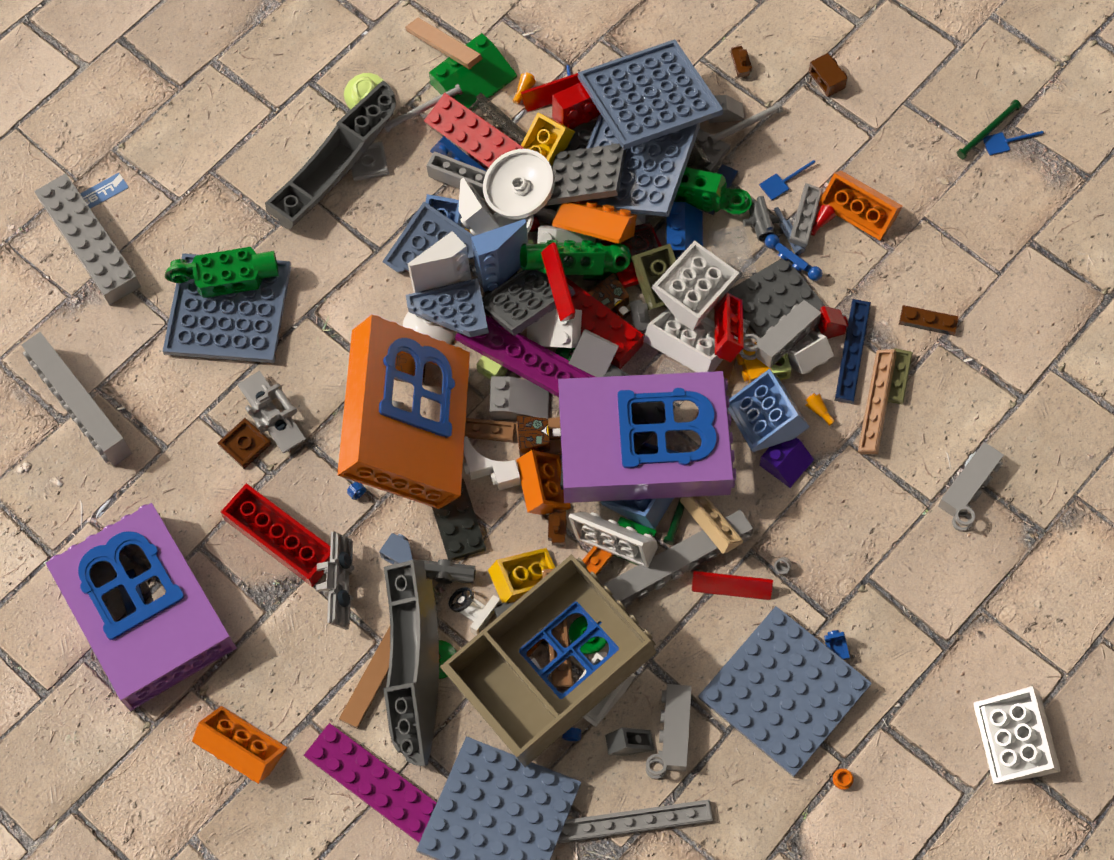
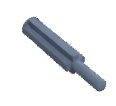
M775 207L774 211L779 216L781 222L779 226L789 241L793 226L789 219L786 220L779 207ZM790 243L796 255L805 252L806 249L804 247Z

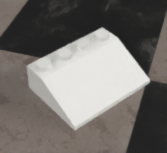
M453 231L408 263L414 293L471 280L467 246Z
M694 241L652 286V289L676 319L693 331L732 288L739 272Z
M666 309L647 326L643 342L695 372H713L723 360L715 355V322L707 317L692 331L678 321L669 309Z
M587 512L570 513L569 520L577 540L596 546L599 549L646 568L649 567L658 548L653 536L639 534L631 527L624 528L619 526L616 521L604 520L593 512L590 514Z
M1029 687L974 703L994 784L1040 777L1061 771L1039 690Z

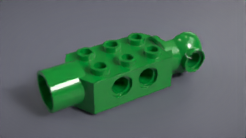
M686 167L674 202H686L706 212H711L712 210L718 212L722 209L732 215H741L749 210L752 199L750 194L743 189L727 188L726 179L722 174Z
M547 240V242L523 243L520 248L521 268L523 270H538L546 273L541 252L553 242L557 244L565 275L618 273L627 269L631 262L629 248L620 243L604 246L601 243L596 244L590 240H582V242ZM621 256L620 261L616 262V259Z
M251 247L196 255L192 263H187L184 259H175L170 262V266L165 272V279L174 283H184L194 279L198 292L203 298L259 289L263 279L279 276L275 251L256 253Z

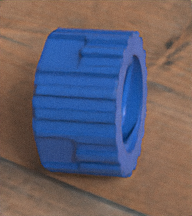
M359 482L351 484L347 489V494L353 500L359 499L366 492L364 485Z
M571 727L562 735V739L566 741H580L581 729Z

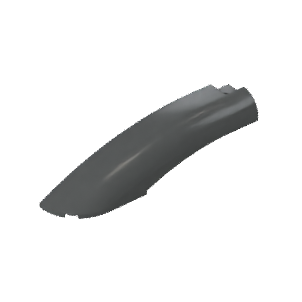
M385 81L380 82L336 123L335 128L306 164L265 202L266 212L278 219L282 227L291 229L311 211L350 171L390 120L395 111L396 101L393 90Z
M410 560L384 567L390 614V659L387 685L383 689L389 732L395 749L406 757L407 762L417 766L428 765L432 747L438 702V625L432 579H426L424 560Z

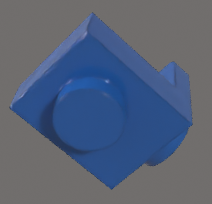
M839 630L828 632V635L824 636L826 646L841 659H850L844 632Z

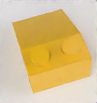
M538 112L521 146L540 153L552 166L555 156L567 148L575 131Z
M547 548L497 559L488 569V572L501 602L513 603L543 579L542 570L555 569V566Z

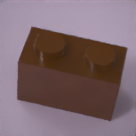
M829 53L810 62L809 73L827 97L846 88L847 74L839 68L837 61Z

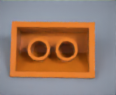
M531 450L517 459L527 513L543 515L553 513V509L568 510L571 508L570 503H564V490H561L560 455Z

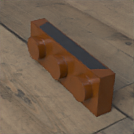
M903 305L899 325L955 336L959 316Z

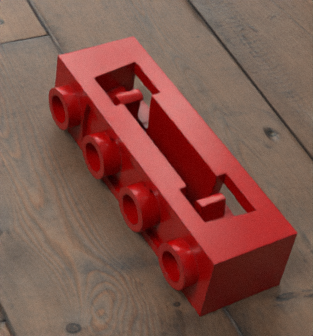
M726 293L714 307L715 355L720 359L732 362L744 348L743 300Z

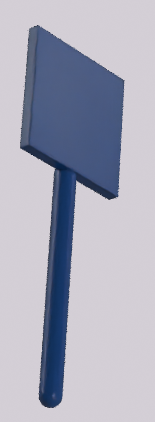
M1044 131L1005 139L1002 132L985 137L983 142L990 156L1010 151L1008 142L1041 135Z
M815 160L783 180L776 173L760 183L759 186L772 201L789 190L785 182L815 164Z

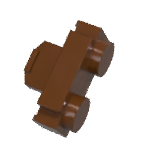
M742 46L732 47L730 53L737 77L749 76L750 72H752V65L747 49L743 50Z
M553 509V514H549L548 541H552L554 546H565L566 510Z

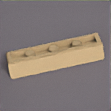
M707 496L681 497L680 502L722 554L731 551L743 543L741 537Z

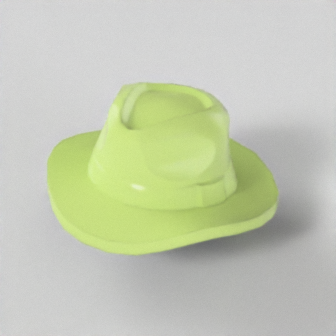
M362 73L352 78L344 90V99L349 109L351 110L384 80L372 73Z

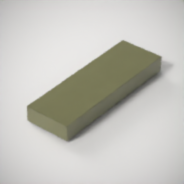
M894 348L897 354L888 402L903 405L913 352Z

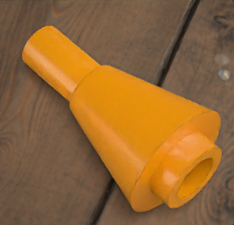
M527 72L521 74L517 93L513 99L515 104L520 103L522 91L531 89L536 84L535 77Z
M813 393L806 399L808 403L805 406L822 417L829 426L835 422L828 413L820 394L816 395Z

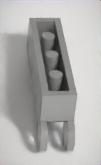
M805 300L799 305H794L787 316L783 315L778 324L774 327L771 326L762 338L755 334L744 335V341L752 338L756 340L757 344L751 342L744 343L743 349L750 352L756 351V353L748 356L744 354L742 349L740 351L741 357L746 360L757 358L771 368L819 324L821 312Z
M983 442L947 490L938 505L939 508L953 516L952 525L961 532L969 530L975 519V513L969 505L972 500L976 501L982 493L980 491L982 486L987 487L993 478L990 475L993 471L998 472L1003 465L1001 460L1004 454ZM959 516L966 517L968 522L961 521ZM956 522H957L958 524L962 525V526H967V527H959V526L956 524Z
M667 684V689L662 690V703L666 704L665 710H661L660 723H664V730H660L659 743H663V750H658V754L651 755L646 761V773L652 779H661L666 774V770L686 772L692 686ZM658 762L663 766V769L656 772L650 768V765Z

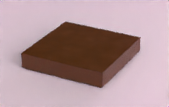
M246 418L217 442L218 446L243 469L272 444Z

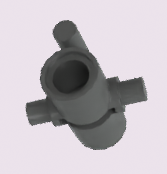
M764 196L757 197V202L751 204L749 208L751 217L743 220V226L754 228L757 239L765 241L768 235L774 234L773 224L779 223L780 218L779 216L769 215Z

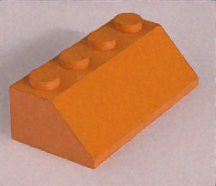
M841 170L834 173L818 204L819 206H832L838 217L878 240H882L903 205Z
M576 201L561 204L552 222V226L619 244L634 236L637 215L627 209L617 210L611 205H598L596 201Z
M222 706L198 722L192 742L200 748L208 751L217 759L222 760L258 784L270 775L287 750L286 746Z

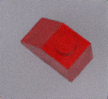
M827 306L821 307V317L818 324L820 333L826 336L827 339L844 335L846 327H848L846 316H843L839 309Z

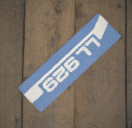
M117 173L80 193L89 208H92L128 188V185L120 173Z

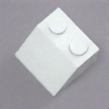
M815 331L809 332L787 352L790 366L801 374L810 373L813 368L828 362V359L834 356L827 337Z

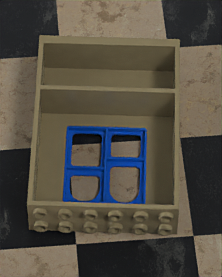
M572 554L440 666L524 767L529 765L657 653L654 648L656 644L652 640L651 634L646 629L642 631L638 620L632 614L629 616L625 606L619 600L616 601L612 592L606 586L603 587L599 578L593 572L588 571L582 559H576ZM571 614H582L587 619V630L569 647L564 648L551 634L552 630ZM594 637H601L608 642L609 652L603 660L593 665L583 655L580 648L588 640ZM541 639H545L557 652V657L543 669H539L527 656V651ZM570 656H574L586 669V674L566 692L560 693L548 680V675Z

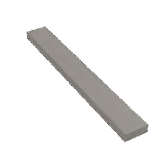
M710 800L569 819L565 822L557 844L713 822Z

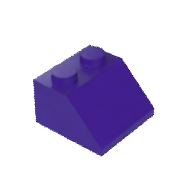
M796 437L795 439L769 447L761 456L759 466L791 488L812 464L814 459L801 440Z

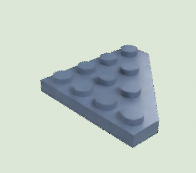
M423 202L382 262L397 273L409 271V262L452 231L467 246L468 259H473L471 237L474 235L426 202Z
M478 278L406 295L407 308L411 314L469 337L489 333Z

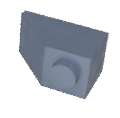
M391 533L379 551L381 558L392 565L413 560L408 539L401 534Z

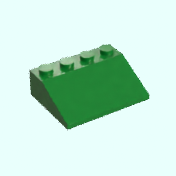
M483 33L466 44V46L481 54L482 60L468 69L448 57L429 72L430 84L441 95L455 88V85L458 84L463 94H457L452 98L471 111L517 78V74L497 47Z

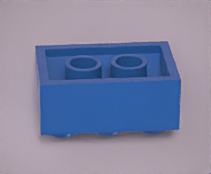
M674 202L669 217H666V245L671 244L675 259L677 260L694 241L703 246V211L686 202Z

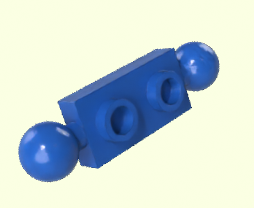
M770 234L765 238V245L768 248L779 251L778 256L785 261L790 259L794 262L792 266L800 272L802 270L806 271L812 281H818L822 278L823 272L820 267H812L780 243L778 236Z

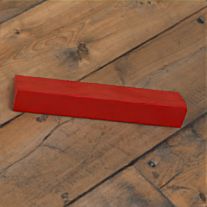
M578 73L522 91L521 96L526 111L529 112L552 104V95L580 83Z
M553 242L541 252L559 319L563 322L574 319L576 311L557 244Z
M693 571L691 590L699 593L770 600L773 580Z

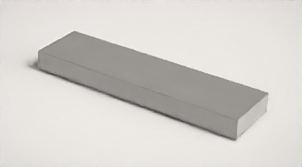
M805 183L788 242L804 248L807 247L822 188Z

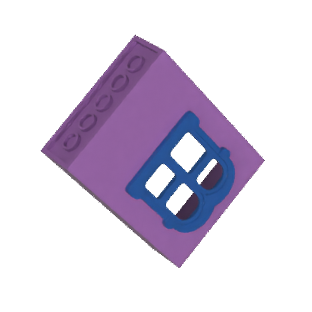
M723 371L558 379L564 503L730 495L731 488H735L736 468H733L735 456L734 450H731L733 435L730 432L731 415L728 414L729 396H726L728 382L727 378L723 376ZM691 401L698 407L699 415L691 422L677 423L674 421L673 402ZM663 402L665 405L666 421L661 424L635 425L632 422L631 405L633 403ZM690 430L696 432L701 438V446L696 451L668 453L666 450L665 433L667 431ZM642 432H655L657 434L658 453L635 454L633 435Z
M152 503L145 504L138 511L123 516L115 524L107 525L99 533L88 536L85 541L70 546L67 551L54 555L46 562L50 573L120 701L129 711L237 649ZM130 544L140 546L151 564V568L133 579L128 577L119 560L121 550ZM107 561L114 567L117 577L105 585L96 588L90 578V570L97 562ZM157 576L164 586L166 593L150 604L145 605L137 593L136 587L148 579ZM123 585L136 606V611L124 619L115 622L105 606L102 596L112 589Z

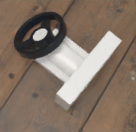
M463 587L452 594L448 604L452 611L459 612L473 621L470 626L471 633L478 635L494 616V608H497L501 602L498 597L493 595L485 606L474 598V593L470 588ZM466 591H470V595L468 597L466 595ZM462 593L461 596H459L456 602L453 604V601L456 598V596Z

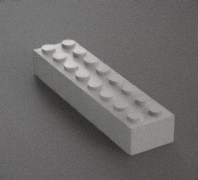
M66 173L34 191L40 203L109 305L141 287L136 275Z
M41 332L21 344L25 350L23 355L31 367L38 373L41 380L48 386L61 406L66 409L71 419L79 426V429L89 439L95 450L99 452L105 463L110 462L114 467L133 454L117 429Z

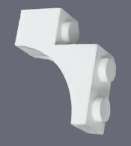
M464 437L463 457H465L466 462L463 463L465 473L470 474L471 480L490 475L493 485L497 484L499 491L521 485L515 460L494 461L488 459L472 447L468 437Z

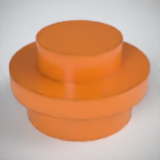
M838 769L833 774L832 781L838 789L846 790L852 786L854 778L849 770Z

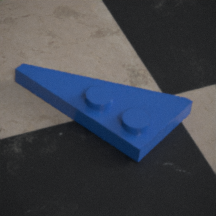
M445 136L430 150L431 153L435 151L486 171Z

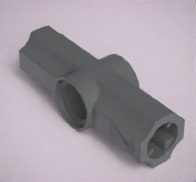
M440 559L438 562L424 560L426 579H434L442 584H451L452 582L474 584L476 566L455 564L454 561Z

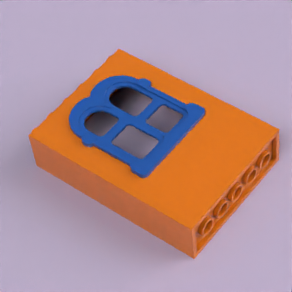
M370 315L355 327L351 335L337 476L437 509L460 497L470 352L463 350L461 347L447 344L445 341L434 339L429 335L416 332L411 328L398 325L396 322L382 319L377 315ZM398 352L405 353L414 358L416 364L415 376L398 371L395 368ZM426 362L437 365L442 370L441 395L422 387L423 368ZM394 378L414 386L412 412L393 406ZM421 397L440 403L439 422L420 415Z

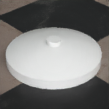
M529 149L509 151L497 158L486 172L483 181L485 200L495 213L504 218L522 219L529 217L541 210L551 198L555 187L554 171L547 159L536 151Z

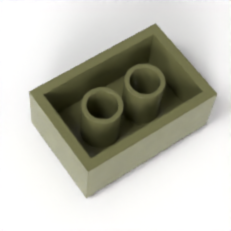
M671 244L631 257L648 310L665 305L652 289V286L676 261Z

